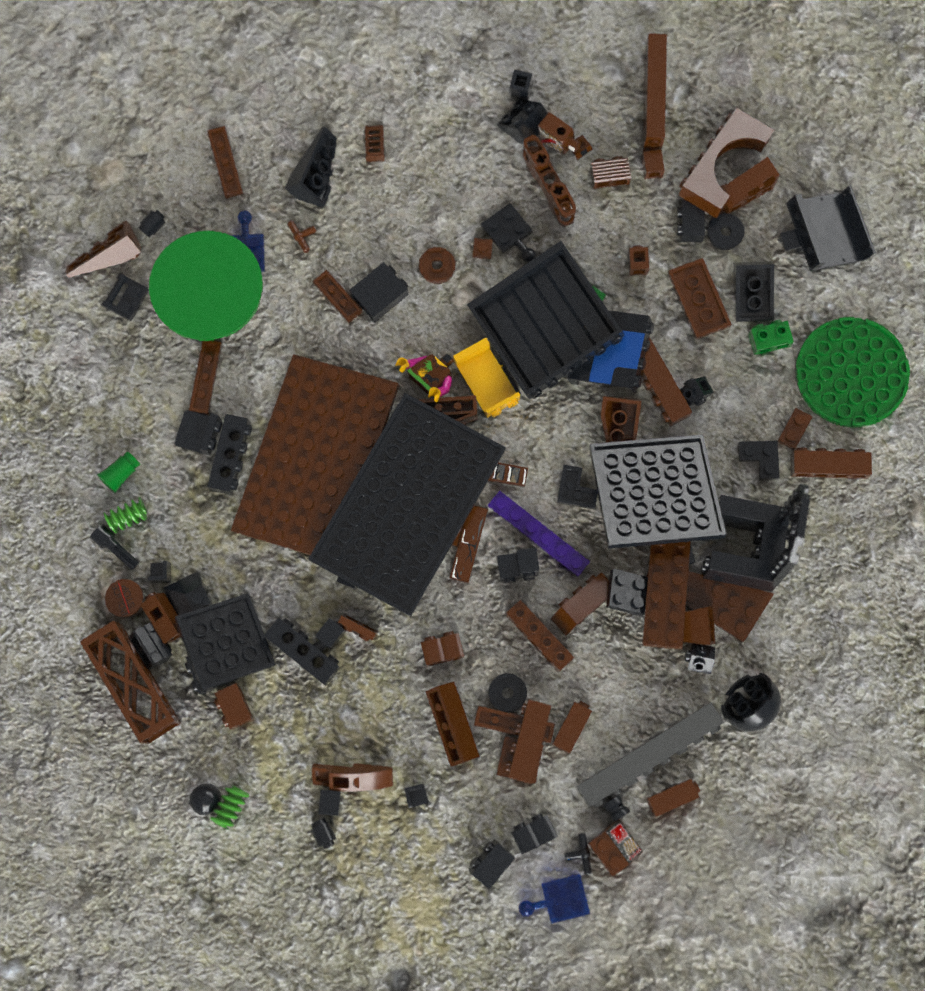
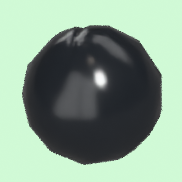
M211 783L201 784L191 792L189 804L195 813L209 815L218 807L217 803L221 802V792Z

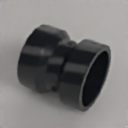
M620 794L603 804L604 808L610 812L613 822L630 812L628 807L623 805V799Z

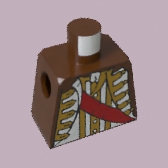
M551 112L538 125L541 143L563 155L569 149L575 153L579 150L581 143L575 140L573 128Z

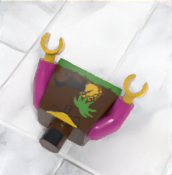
M433 354L409 360L401 357L397 360L395 366H401L399 371L403 373L408 369L409 378L428 395V398H434V401L438 402L440 397L450 392L452 374L448 367L454 362L450 355L445 354L440 360Z

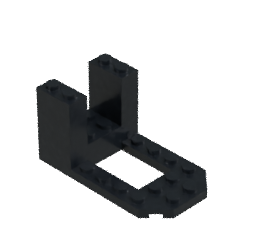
M800 484L796 490H793L792 495H789L783 507L721 495L718 501L724 526L757 532L754 533L752 542L755 544V549L751 552L750 558L712 550L710 555L706 556L705 561L702 562L701 572H704L703 579L772 592L798 563L799 554L796 553L798 545L803 546L810 505V495L806 493L809 491V486Z

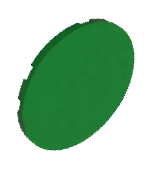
M217 231L193 232L173 241L156 259L149 279L151 303L161 321L176 334L199 341H213L225 336L228 337L242 329L256 313L263 292L261 269L251 250L237 238Z
M842 317L820 325L807 337L797 356L795 376L802 398L818 416L835 425L859 428L884 420L901 404L909 387V361L899 340L884 326L869 319Z

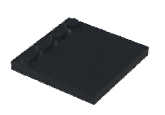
M249 593L174 618L201 692L276 665Z

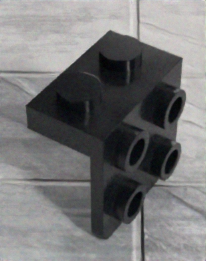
M189 410L185 411L175 439V445L211 456L212 450L216 447L217 434L222 428L221 418L213 413L207 416Z

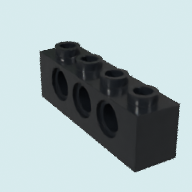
M230 414L225 415L207 486L210 491L233 495V491L237 490L239 483L237 475L243 468L242 455L246 454L248 447L246 439L252 432V425H250L248 418ZM234 433L240 434L239 439L235 441L231 440V436ZM235 451L236 454L232 459L226 457L228 452ZM224 470H231V474L228 477H222Z
M278 618L264 636L326 686L339 671L340 667L337 665L339 661L331 654L328 657L323 654L324 649L316 642L313 645L308 642L307 639L309 637L300 630L297 633L292 629L294 624L285 618L282 621ZM288 633L293 634V641L285 643L284 636ZM303 645L308 646L309 649L306 655L299 654V648ZM318 657L323 658V665L319 668L314 667V660Z

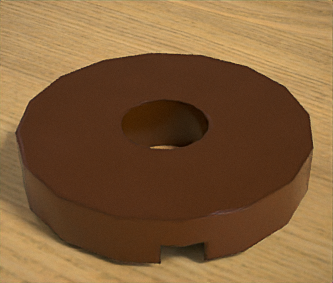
M442 247L427 249L419 259L421 276L432 284L447 282L455 272L456 262L454 256ZM439 261L442 263V267L434 269L432 264Z

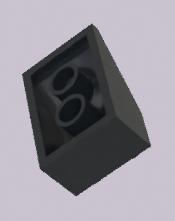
M771 261L733 263L736 322L774 321V264Z

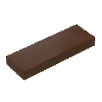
M328 270L313 280V284L348 324L363 312Z

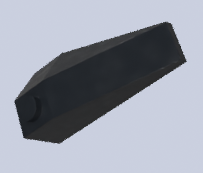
M325 126L321 128L291 173L285 189L297 200L319 207L325 206L331 192L329 181L330 176H333L331 165L332 159L335 158L337 137Z

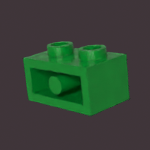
M776 320L766 326H763V324L755 325L748 334L754 355L788 348L794 342L788 320L783 322Z

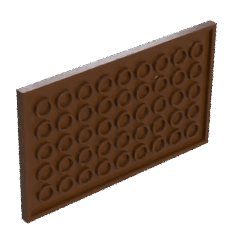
M293 354L231 531L311 555L385 428L400 386L399 383Z

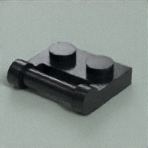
M119 273L117 276L118 280L107 299L101 303V306L132 321L149 292V288ZM124 284L128 285L117 306L112 305Z

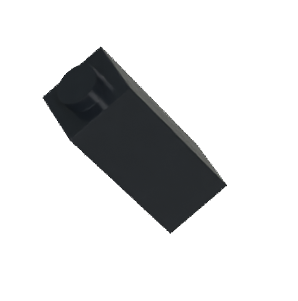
M514 69L510 84L511 97L529 100L533 87L532 73Z

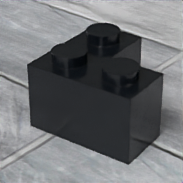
M536 548L520 549L513 554L497 556L499 578L505 584L514 583L516 579L521 578L524 581L535 580V577L539 575L540 570Z

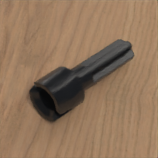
M104 524L91 534L90 538L101 548H108L131 570L138 566V560L114 539L115 534Z

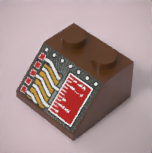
M620 819L587 842L612 877L627 867L643 852Z

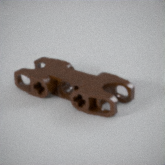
M531 135L525 138L523 143V159L532 177L537 180L545 194L550 210L561 226L567 227L573 224L576 205L567 187L560 181L550 163L549 154L537 136ZM530 141H535L538 147L533 145L528 147L527 144ZM551 179L553 183H546L545 180ZM560 215L564 218H568L569 216L571 218L569 221H562Z

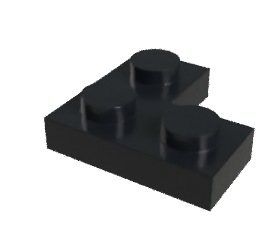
M741 441L738 443L739 462L758 461L759 480H778L780 478L778 441Z
M563 465L557 503L595 510L598 495L597 489L580 486L581 467Z

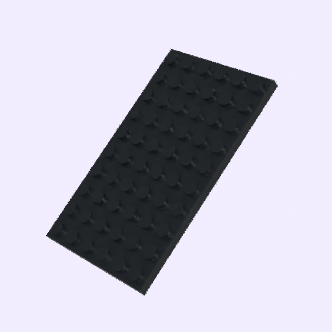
M404 393L308 560L411 617L503 456L506 447Z

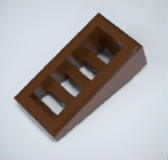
M383 125L365 126L366 162L385 161ZM369 131H380V133L369 134ZM380 137L379 140H369V138ZM380 143V146H370V144ZM380 149V152H370V150Z

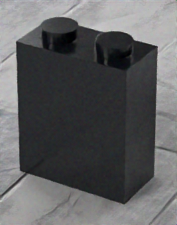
M384 262L349 290L351 297L374 323L409 295L408 284L402 278L399 280L394 268L391 265L387 266Z

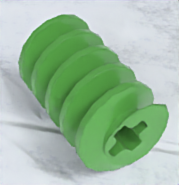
M138 497L139 503L131 500V506L124 503L123 510L117 506V513L110 509V516L104 512L105 520L114 533L119 532L118 526L125 530L126 524L132 527L133 521L139 524L140 518L144 521L147 520V511L141 497Z
M231 785L232 788H225L228 795H221L225 801L224 803H217L221 809L213 810L217 817L209 818L214 823L228 830L227 826H234V822L231 819H238L235 811H242L239 804L245 805L246 803L242 797L250 796L247 792L234 785Z

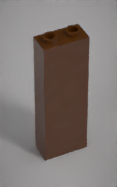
M648 33L646 42L642 152L648 149L662 150L665 140L667 34Z

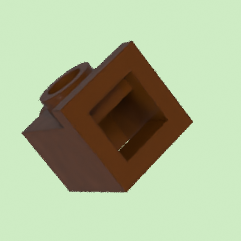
M635 245L629 248V275L648 274V247Z

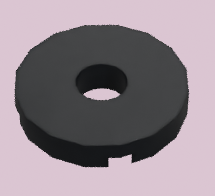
M722 213L717 219L714 217L707 228L708 239L715 248L720 250H731L737 247L745 235L742 221L732 214ZM727 228L731 234L724 236L721 233V229Z
M504 673L498 675L491 682L488 696L491 704L497 710L511 713L523 706L527 698V688L524 681L517 675ZM509 687L513 690L511 698L503 697L502 691L504 688Z

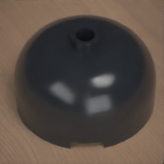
M759 673V675L752 677L748 674L732 685L725 694L729 696L724 705H721L723 716L735 728L741 731L754 732L767 727L777 717L781 708V694L776 684L766 674ZM743 687L751 699L747 700L740 692L735 691Z

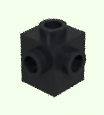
M705 376L687 380L684 382L685 386L680 389L688 405H696V407L706 402L705 398L714 393Z
M692 643L690 650H686L685 654L688 670L711 674L715 662V647Z

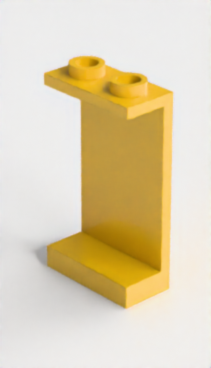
M487 338L453 355L455 365L473 395H476V400L487 418L490 416L496 417L502 413L504 408H512L519 403L520 393H516L492 353Z

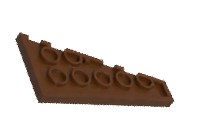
M688 571L686 607L691 610L713 607L714 625L743 643L774 593L703 579L702 574Z

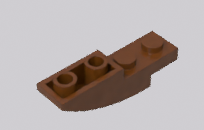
M314 763L312 766L313 785L329 786V791L354 792L383 789L393 786V767L354 763L353 767Z

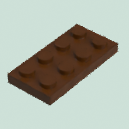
M703 258L668 270V276L696 340L731 327L730 319Z

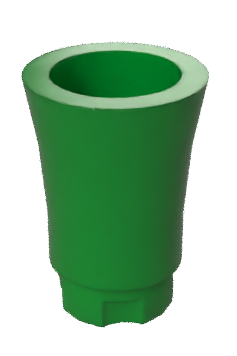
M127 451L106 469L98 473L97 477L116 494L122 484L136 471L135 469L140 463Z

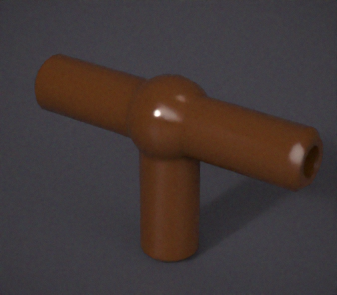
M290 220L287 225L294 235V240L298 242L304 253L309 252L310 248L304 238L315 233V227L311 226L303 231H299L295 222Z

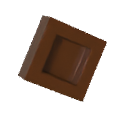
M582 134L575 139L581 143L579 150L576 153L572 150L570 151L578 160L592 151L593 148Z
M474 238L473 258L491 259L493 239Z

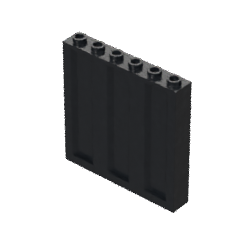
M559 241L467 304L529 399L539 397L544 389L554 387L559 379L572 375L574 369L587 365L592 357L602 355L607 347L620 343L622 337L625 336L562 241Z

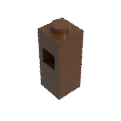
M153 592L145 597L146 600L140 605L164 644L176 641L181 637L174 619L178 615L165 593L156 594Z
M582 701L573 703L552 743L553 746L568 754L571 753L592 713L588 704Z
M688 779L646 798V801L653 816L657 817L700 798L698 795L700 789L696 781L692 782V779Z

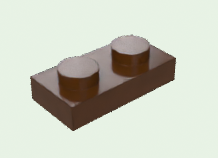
M795 408L778 442L795 450L813 416Z
M346 614L341 615L338 623L342 624L341 627L343 629L359 633V637L366 641L376 639L379 631Z

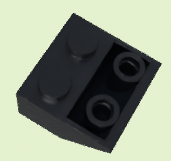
M519 99L513 104L510 111L502 116L497 126L518 143L523 144L525 138L531 135H539L538 125L548 112L540 102Z

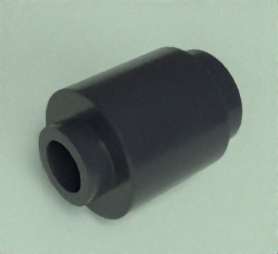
M151 210L140 222L141 225L138 228L150 238L165 224L163 220L165 216L158 210L155 212Z
M322 818L311 824V832L319 848L323 847L325 850L335 845L334 841L337 838L329 821Z

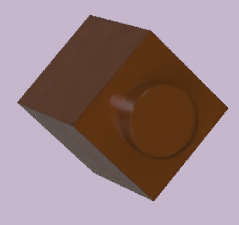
M648 149L643 152L641 161L644 179L663 177L665 168L662 150Z

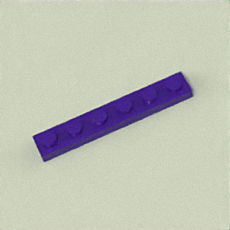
M501 491L488 504L490 509L576 577H579L590 563L589 560Z

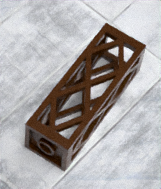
M113 620L81 640L80 643L138 741L143 744H150L181 724V721L151 671L147 669L132 645L124 626ZM118 637L123 646L112 640ZM105 644H106V663H105L104 660H103V659H104V645H105ZM112 646L125 652V676L111 670ZM130 658L132 660V680L130 679ZM137 670L148 688L137 683ZM114 677L125 682L124 694ZM130 685L132 686V707L130 705ZM137 689L151 695V720L137 713ZM156 701H157V703H158V722H157V723H156ZM141 722H143V723H145V724H147V725H149V726H151V727H149L148 729L145 730L144 727L142 726Z

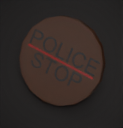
M128 579L115 581L109 586L105 594V605L109 612L122 618L130 617L137 613L141 608L140 604L144 600L143 591L140 586L133 580Z

